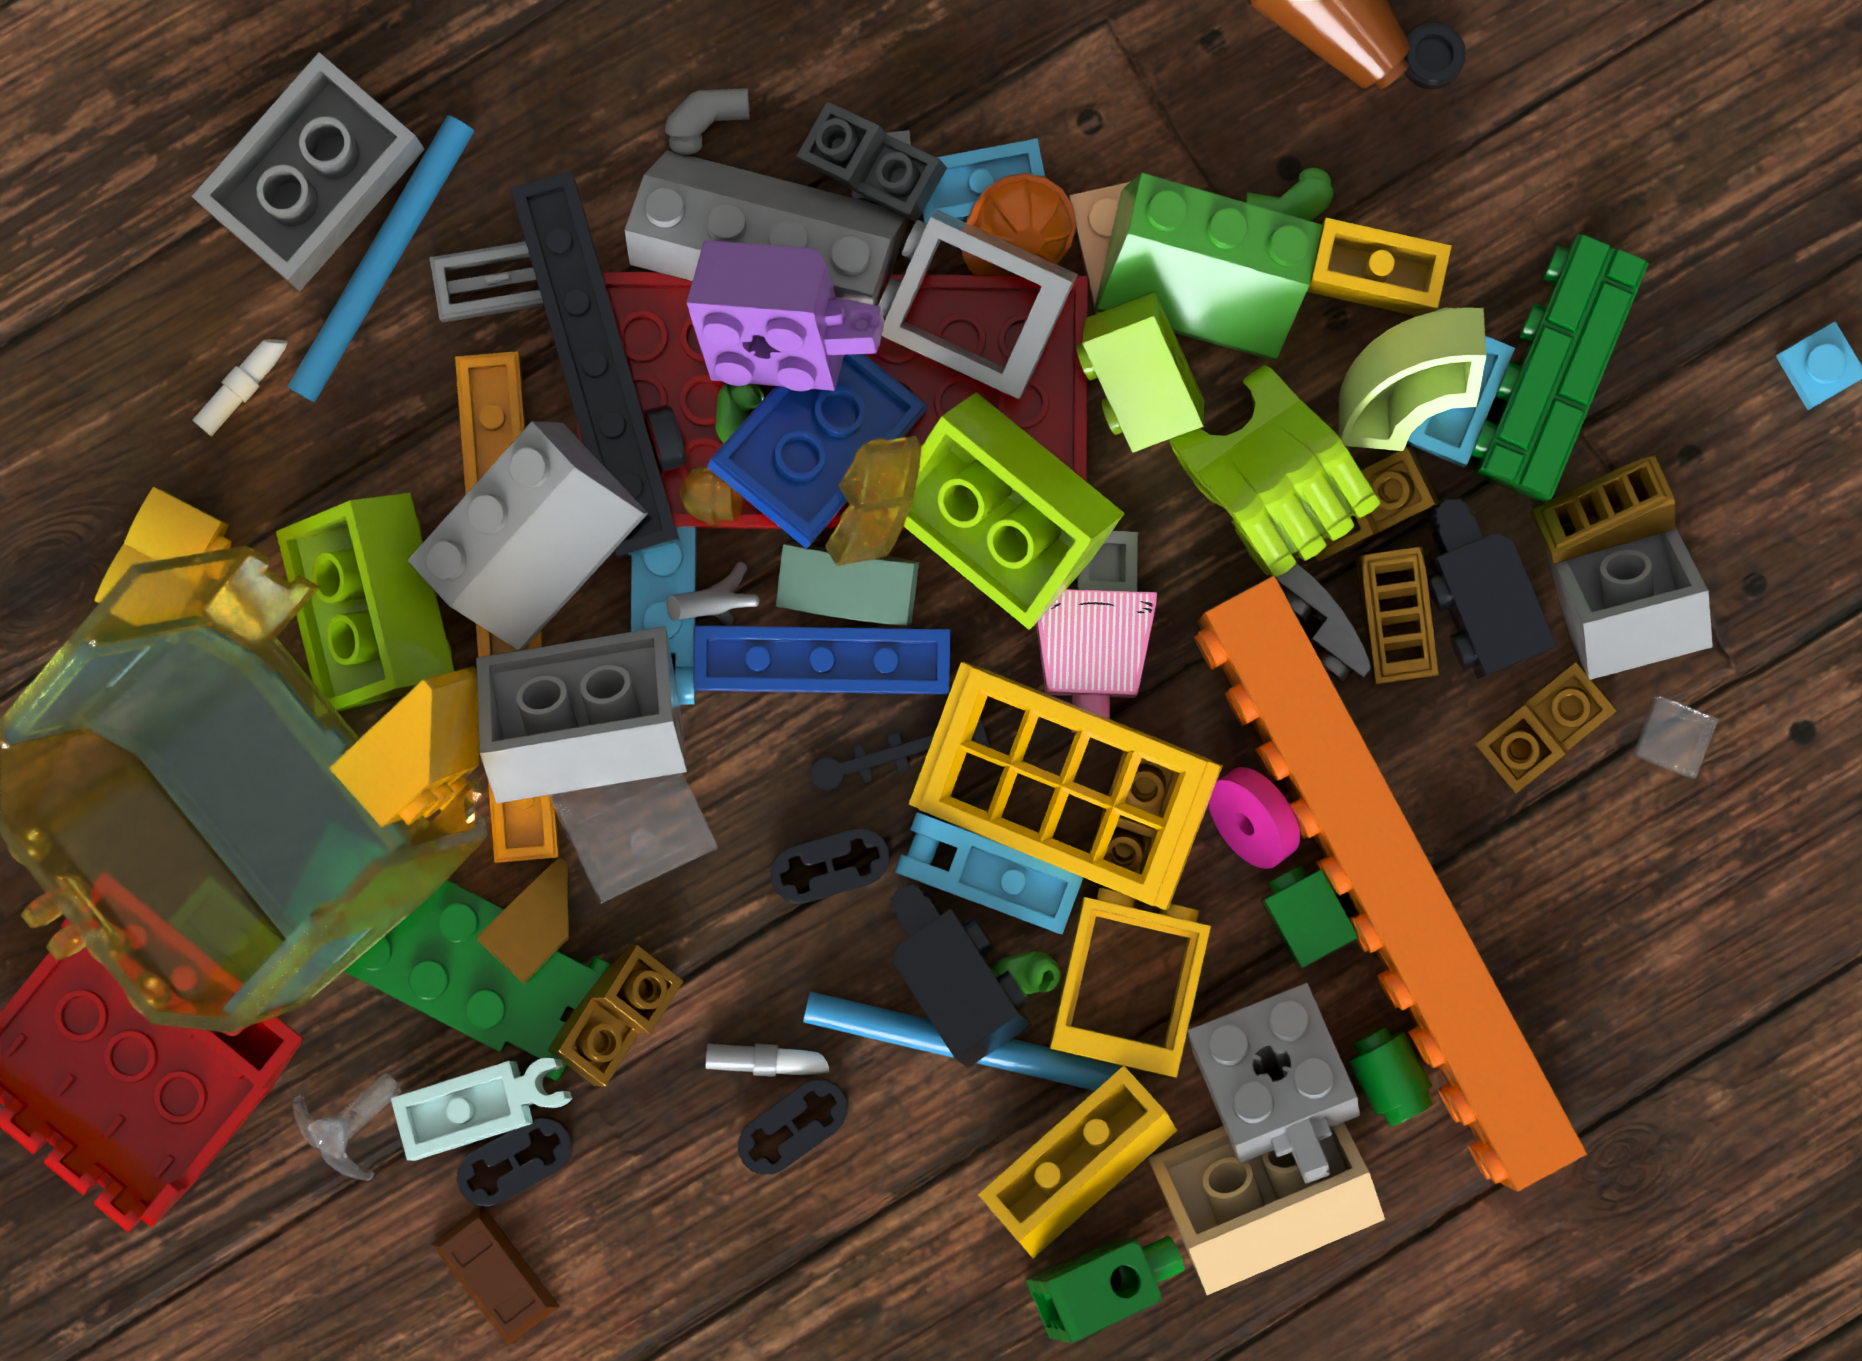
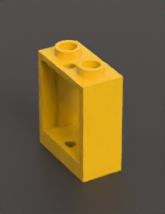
M1099 888L1096 900L1087 897L1082 898L1049 1048L1177 1078L1211 926L1196 923L1199 910L1170 904L1169 909L1164 910L1160 908L1159 914L1135 909V898L1117 891ZM1096 917L1188 938L1163 1047L1071 1026Z

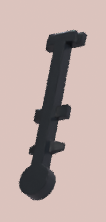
M980 716L973 735L974 741L990 748ZM899 732L888 735L890 748L866 755L861 744L854 745L855 759L839 763L829 757L816 761L811 768V780L819 789L830 791L842 783L845 775L858 771L865 783L872 782L871 767L895 761L898 772L908 770L910 767L907 756L929 750L934 735L902 744Z

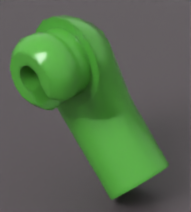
M1308 168L1299 174L1300 181L1281 197L1247 192L1245 203L1313 221L1328 208L1333 198L1331 178L1322 169Z
M725 383L718 392L715 428L723 444L751 414V409H755L764 400V392L760 384L734 386Z
M1039 951L1000 959L994 966L999 975L1009 970L1026 994L1049 992L1056 988L1061 979L1059 964L1047 953Z

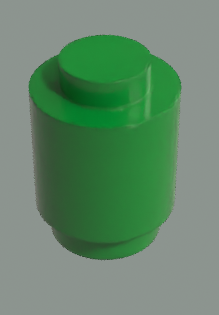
M1384 1026L1352 1043L1357 1054L1347 1060L1376 1116L1383 1114L1389 1127L1400 1124L1435 1104L1428 1091L1433 1085L1404 1031L1391 1036L1387 1026Z

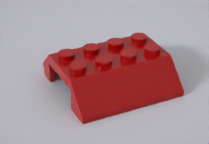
M101 875L61 924L67 930L0 1012V1103L4 1106L0 1111V1128L33 1155L46 1142L51 1144L54 1149L43 1163L83 1196L96 1183L102 1186L104 1190L97 1197L94 1205L129 1233L141 1220L150 1227H153L193 1186L273 1088L304 1038L107 876Z

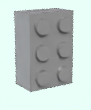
M319 52L191 197L300 292L425 149L416 135Z

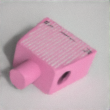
M1066 589L1036 623L1046 694L1072 696V704L1110 719V697L1135 698L1141 681L1157 603V592Z

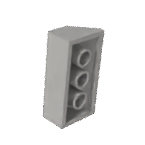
M666 150L643 176L625 227V237L630 265L693 281L704 240L815 248L827 262L836 297L878 306L889 283L909 219L881 205Z

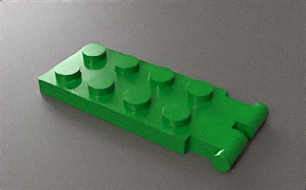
M332 821L273 934L498 1052H502L507 1042L540 1059H558L548 1051V1048L566 1023L563 1017L568 1007L576 1009L587 993L612 965L594 956L589 966L557 950L524 985L477 941V937L504 910L503 907L336 821ZM562 1062V1068L552 1070L545 1076L558 1081L566 1064Z

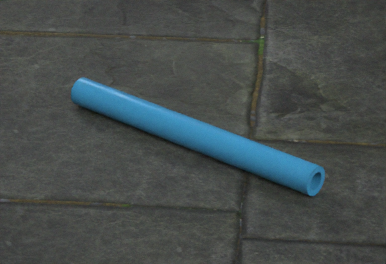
M447 115L287 386L289 389L315 403L475 131L471 127Z
M810 991L803 1023L954 1058L930 1019ZM1016 1039L1009 1040L977 1062L978 1064L1093 1091L1097 1090L1122 1067L1119 1064L1062 1052Z

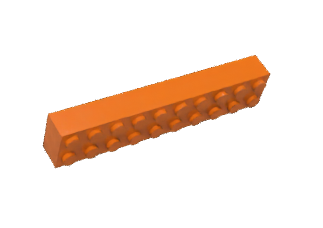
M1275 576L1205 612L1197 621L1201 628L1198 635L1194 636L1197 647L1211 670L1221 666L1232 688L1226 691L1224 695L1233 714L1241 726L1251 722L1263 745L1254 750L1261 766L1272 783L1283 780L1294 800L1289 804L1296 816L1301 838L1305 839L1313 836L1324 858L1315 862L1317 869H1322L1335 895H1345L1354 912L1348 918L1359 937L1355 940L1363 952L1369 950L1372 953L1375 951L1385 971L1376 975L1384 994L1394 1009L1399 1007L1402 1011L1404 1009L1407 1010L1415 1025V1028L1408 1031L1407 1035L1417 1055L1425 1066L1430 1064L1432 1068L1438 1067L1446 1082V1085L1438 1088L1445 1107L1456 1123L1461 1121L1464 1126L1469 1125L1477 1141L1469 1145L1468 1148L1486 1180L1491 1178L1495 1184L1500 1182L1518 1192L1587 1155Z

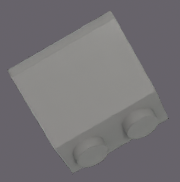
M1676 527L1671 531L1555 564L1552 563L1546 549L1569 637L1589 680L1713 647L1708 589Z

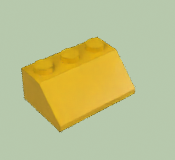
M472 666L423 679L329 767L333 774L381 827L402 819L407 825H410L422 815L424 818H428L438 809L443 812L470 789L471 786L465 778L479 766L476 668Z

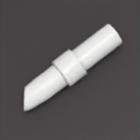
M263 340L239 367L235 366L221 382L223 384L222 387L192 421L212 437L242 402L246 403L260 387L258 383L273 368L286 349L288 341Z

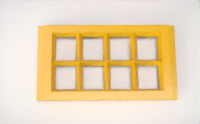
M961 662L909 805L1139 901L1167 910L1169 909L1223 765L979 666ZM988 696L1025 711L1009 756L972 741ZM1038 717L1076 731L1060 776L1022 761ZM1090 737L1128 752L1111 797L1074 782ZM967 752L1004 767L988 812L951 797ZM1142 758L1180 773L1163 818L1125 803ZM1018 773L1055 788L1039 833L1001 818ZM1069 794L1107 809L1090 854L1053 839ZM1120 815L1158 830L1142 875L1104 860Z

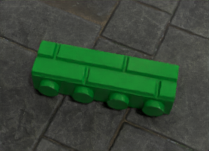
M1579 234L1570 241L1568 248L1560 245L1555 247L1542 280L1552 284L1544 306L1533 303L1528 311L1518 338L1529 343L1519 365L1509 362L1495 396L1504 400L1496 423L1485 420L1471 455L1480 459L1475 475L1538 502L1546 503L1553 498L1649 264L1646 260L1622 250L1613 249L1610 245Z

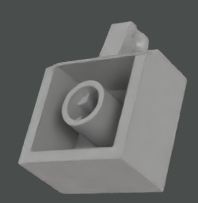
M1308 983L1187 1030L1194 1058L1239 1163L1273 1150L1277 1158L1292 1152L1306 1185L1329 1176V1166L1319 1141L1332 1136L1331 1127L1360 1116L1357 1095ZM1277 1069L1279 1073H1283L1284 1078L1272 1082L1271 1077L1264 1073Z

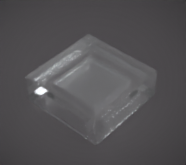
M1656 696L1633 756L1690 779H1695L1719 719L1664 697Z

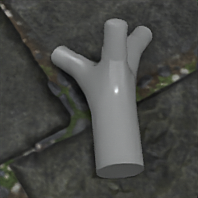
M737 562L729 576L710 588L669 596L666 604L668 615L675 621L712 615L717 617L724 625L732 624L734 617L729 612L730 609L757 607L759 605V596L757 594H736L733 592L743 579L742 577L747 571V565L743 562Z

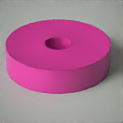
M1238 767L1216 782L1208 803L1210 813L1219 833L1237 855L1253 866L1270 869L1297 850L1300 842V831L1296 816L1284 795L1268 778L1253 769Z

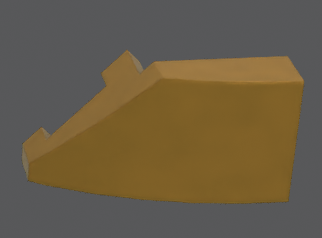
M559 857L477 937V941L524 985L569 939L567 862Z

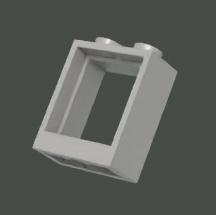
M939 210L930 217L927 224L917 220L902 251V256L911 259L903 280L899 282L891 279L878 305L881 307L883 317H885L881 336L1020 399L1027 389L1078 274ZM941 240L1042 286L1006 367L905 322Z

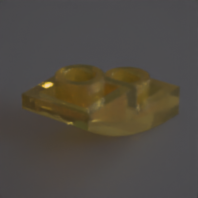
M916 436L886 440L884 438L874 439L864 444L855 453L853 463L838 485L850 506L842 513L840 523L825 545L836 566L888 557L905 524L916 489L922 448Z

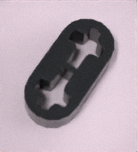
M853 829L793 846L781 852L774 860L771 869V883L776 893L784 900L796 904L816 901L868 886L878 881L887 871L890 861L889 849L884 839L877 833L867 829ZM856 839H862L867 848L877 847L879 850L880 858L871 862L870 868L872 873L866 876H860L856 867L835 871L832 859L851 853L852 846L850 842ZM801 856L804 865L826 862L828 873L810 879V891L799 894L795 885H784L782 882L781 874L790 870L791 864L789 860L794 857Z
M812 1079L757 1116L742 1130L738 1140V1154L743 1164L752 1172L760 1175H773L784 1170L833 1135L844 1124L848 1113V1100L843 1090L832 1081ZM813 1090L819 1097H824L830 1093L837 1102L830 1110L834 1120L824 1125L817 1118L800 1129L793 1119L808 1107V1102L804 1096ZM784 1125H787L793 1135L779 1145L778 1151L782 1157L774 1163L767 1156L756 1160L750 1152L757 1143L752 1133L762 1128L766 1134L770 1135Z
M542 1116L533 1119V1124L514 1129L478 1148L465 1157L458 1168L457 1183L460 1192L469 1202L477 1206L489 1207L501 1203L556 1173L568 1163L573 1154L574 1141L571 1131L563 1122L556 1118ZM540 1128L545 1136L553 1133L557 1134L561 1144L553 1150L556 1158L554 1162L548 1164L543 1156H539L522 1164L517 1153L534 1143V1137L531 1133L533 1130ZM507 1158L509 1159L514 1170L504 1174L496 1181L500 1191L491 1194L487 1187H481L477 1190L473 1187L470 1178L478 1173L475 1162L483 1159L485 1164L490 1167Z

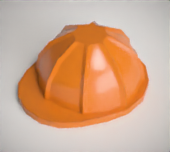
M1029 173L1002 177L985 188L974 203L965 222L1054 264L1059 263L1072 246L1076 230L1074 207L1064 190L1044 176ZM961 249L962 258L974 275H1017Z

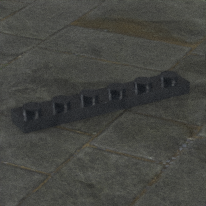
M571 170L510 188L584 445L648 512L643 520L615 549L616 556L619 559L678 542L680 538L575 176Z

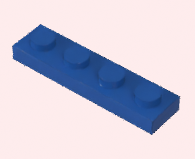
M694 626L693 690L949 695L950 629Z

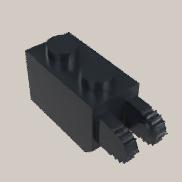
M1445 498L1443 503L1440 502L1439 506L1429 513L1431 516L1428 520L1431 525L1429 529L1432 528L1434 531L1432 536L1440 556L1429 562L1433 574L1428 575L1427 580L1429 592L1437 609L1440 612L1449 609L1458 632L1450 635V640L1463 670L1466 671L1473 668L1477 679H1480L1556 648V642L1513 540L1498 533L1483 538L1474 515L1470 514L1471 508L1467 507V502H1462L1461 498L1449 500Z
M913 883L902 887L898 886V890L890 898L892 900L890 907L893 908L892 913L897 916L896 919L908 938L897 945L893 963L953 1057L969 1068L1032 1025L1021 1009L1030 1000L1009 970L1001 975L998 974L987 957L996 948L975 918L965 923L952 909L943 913L941 908L937 904L935 905L936 901L933 898L931 899V896L920 886L916 887Z

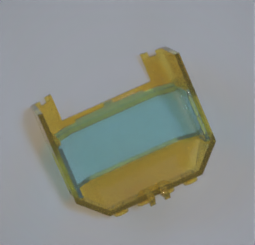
M248 546L131 565L0 719V836L7 843L10 854L27 868L46 892L25 907L26 909L21 916L31 928H36L37 926L49 924L63 914L71 925L59 930L50 939L48 946H46L54 958L57 960L73 956L87 946L90 954L108 969L124 989L130 1004L137 1011L144 1014L151 1024L231 1033L304 1007L316 994L430 898L487 837L486 820L475 812V802L482 796L480 778L470 780L431 823L422 815L410 825H407L402 819L381 827L333 774L329 767L360 738L276 638L321 586L301 575H298L292 583L267 570L269 558Z

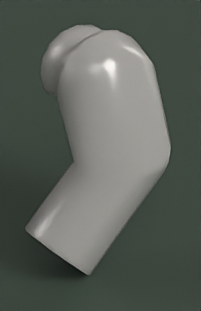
M748 88L699 90L691 93L667 118L665 132L670 136L669 146L671 150L680 155L694 154L702 148L701 133L714 121L750 120Z

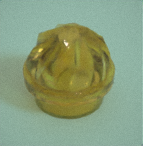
M707 466L692 469L680 489V497L687 512L696 519L706 522L709 526L719 527L723 521H737L740 516L743 497L708 469Z

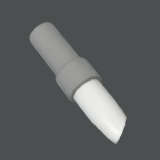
M756 1043L755 1047L707 1044L706 1069L753 1072L755 1076L776 1077V1074L814 1075L829 1072L826 1059L818 1052L778 1048V1045Z

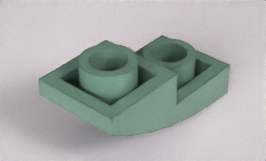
M795 541L783 544L776 607L843 619L907 626L912 624L919 562L864 550L848 553L810 545L806 549Z

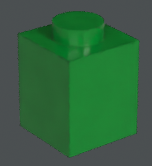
M1300 864L1267 882L1273 893L1260 901L1296 967L1303 968L1359 938L1322 869L1306 874L1303 866Z

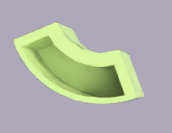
M1441 308L1401 322L1374 339L1354 360L1341 386L1339 394V438L1344 445L1403 451L1411 432L1428 417L1451 408L1477 407L1486 360L1484 308Z

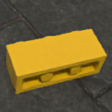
M1123 1066L978 1195L1029 1255L1034 1258L1169 1139L1177 1129L1167 1112L1130 1071Z

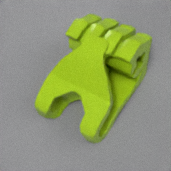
M1263 365L1243 379V383L1251 391L1254 412L1253 417L1241 430L1227 436L1210 435L1201 428L1168 439L1178 462L1199 491L1210 501L1226 509L1234 520L1231 522L1236 528L1235 531L1245 545L1249 556L1266 575L1278 577L1289 571L1297 563L1292 554L1296 558H1302L1304 561L1316 556L1327 546L1323 538H1329L1334 541L1346 535L1355 526L1349 516L1361 518L1371 513L1381 502L1338 435L1303 403L1270 367Z

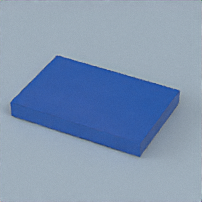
M846 354L843 358L835 391L819 389L795 391L783 386H775L712 456L707 468L807 549L923 417L929 406L865 354Z

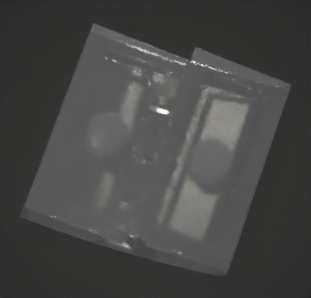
M682 773L548 795L569 842L573 843L601 903L718 848Z

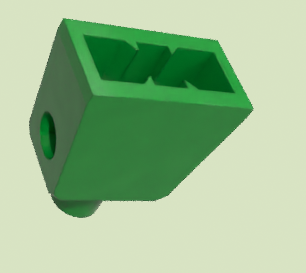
M1169 1235L1144 1247H1141L1136 1239H1118L1024 1280L1049 1339L1074 1343L1160 1302L1162 1297L1157 1283L1185 1271L1180 1252ZM1118 1269L1122 1281L1120 1288L1114 1292L1111 1288L1110 1279L1113 1271Z

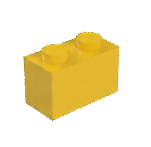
M1325 218L1307 292L1412 316L1423 315L1438 309L1451 245Z

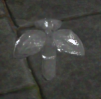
M384 1073L336 1117H324L313 1120L307 1111L302 1094L295 1097L292 1101L293 1114L304 1139L321 1153V1157L326 1163L342 1175L369 1181L375 1173L361 1168L348 1158L345 1153L348 1140L389 1104L391 1098L399 1095L402 1090L389 1074Z

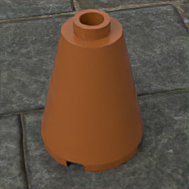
M1247 0L1250 6L1362 89L1375 83L1382 90L1399 78L1409 67L1404 57L1410 51L1411 46L1388 0Z

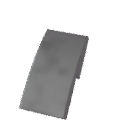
M1296 563L1289 571L1276 577V580L1298 619L1307 623L1314 616L1322 622L1309 641L1313 648L1317 650L1316 654L1327 673L1342 682L1348 674L1357 681L1362 679L1370 670L1371 665L1354 627L1329 593Z

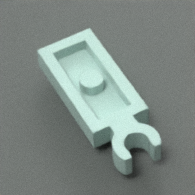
M554 1058L539 1059L528 1067L524 1076L520 1075L516 1061H507L391 1098L406 1159L416 1161L533 1124L529 1105L536 1104L549 1108L566 1105L572 1100L569 1091H560L549 1095L543 1088L544 1076L552 1070L562 1068V1060Z

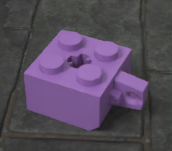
M704 240L686 303L712 381H723L734 386H744L747 384L783 386L795 391H807L810 389L835 391L844 355L877 353L884 329L881 307L836 297L827 262L815 248Z

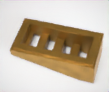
M1655 455L1629 463L1532 509L1534 521L1553 564L1675 529V500ZM1647 497V500L1639 503L1638 499ZM1622 504L1624 510L1615 514L1612 506ZM1596 512L1599 522L1590 525L1586 514ZM1571 519L1576 533L1566 537L1560 521Z
M1423 547L1359 556L1355 562L1374 684L1439 675ZM1408 570L1409 582L1377 586L1376 574ZM1412 595L1413 607L1380 612L1379 600ZM1416 621L1417 633L1383 638V625ZM1420 646L1421 658L1386 663L1385 651Z

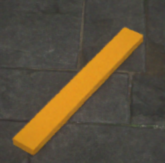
M518 351L455 356L466 494L526 428L521 356ZM476 623L478 657L521 651ZM542 630L524 650L543 647ZM488 780L494 862L503 863L559 858L555 794L496 804Z

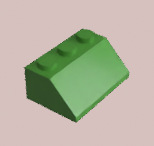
M1140 173L1121 190L1094 310L1103 312L1156 291L1174 333L1274 361L1281 351L1310 286L1323 225Z

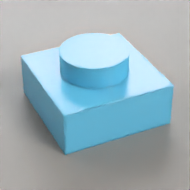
M1836 322L1829 324L1776 355L1777 360L1807 410L1862 379V365Z

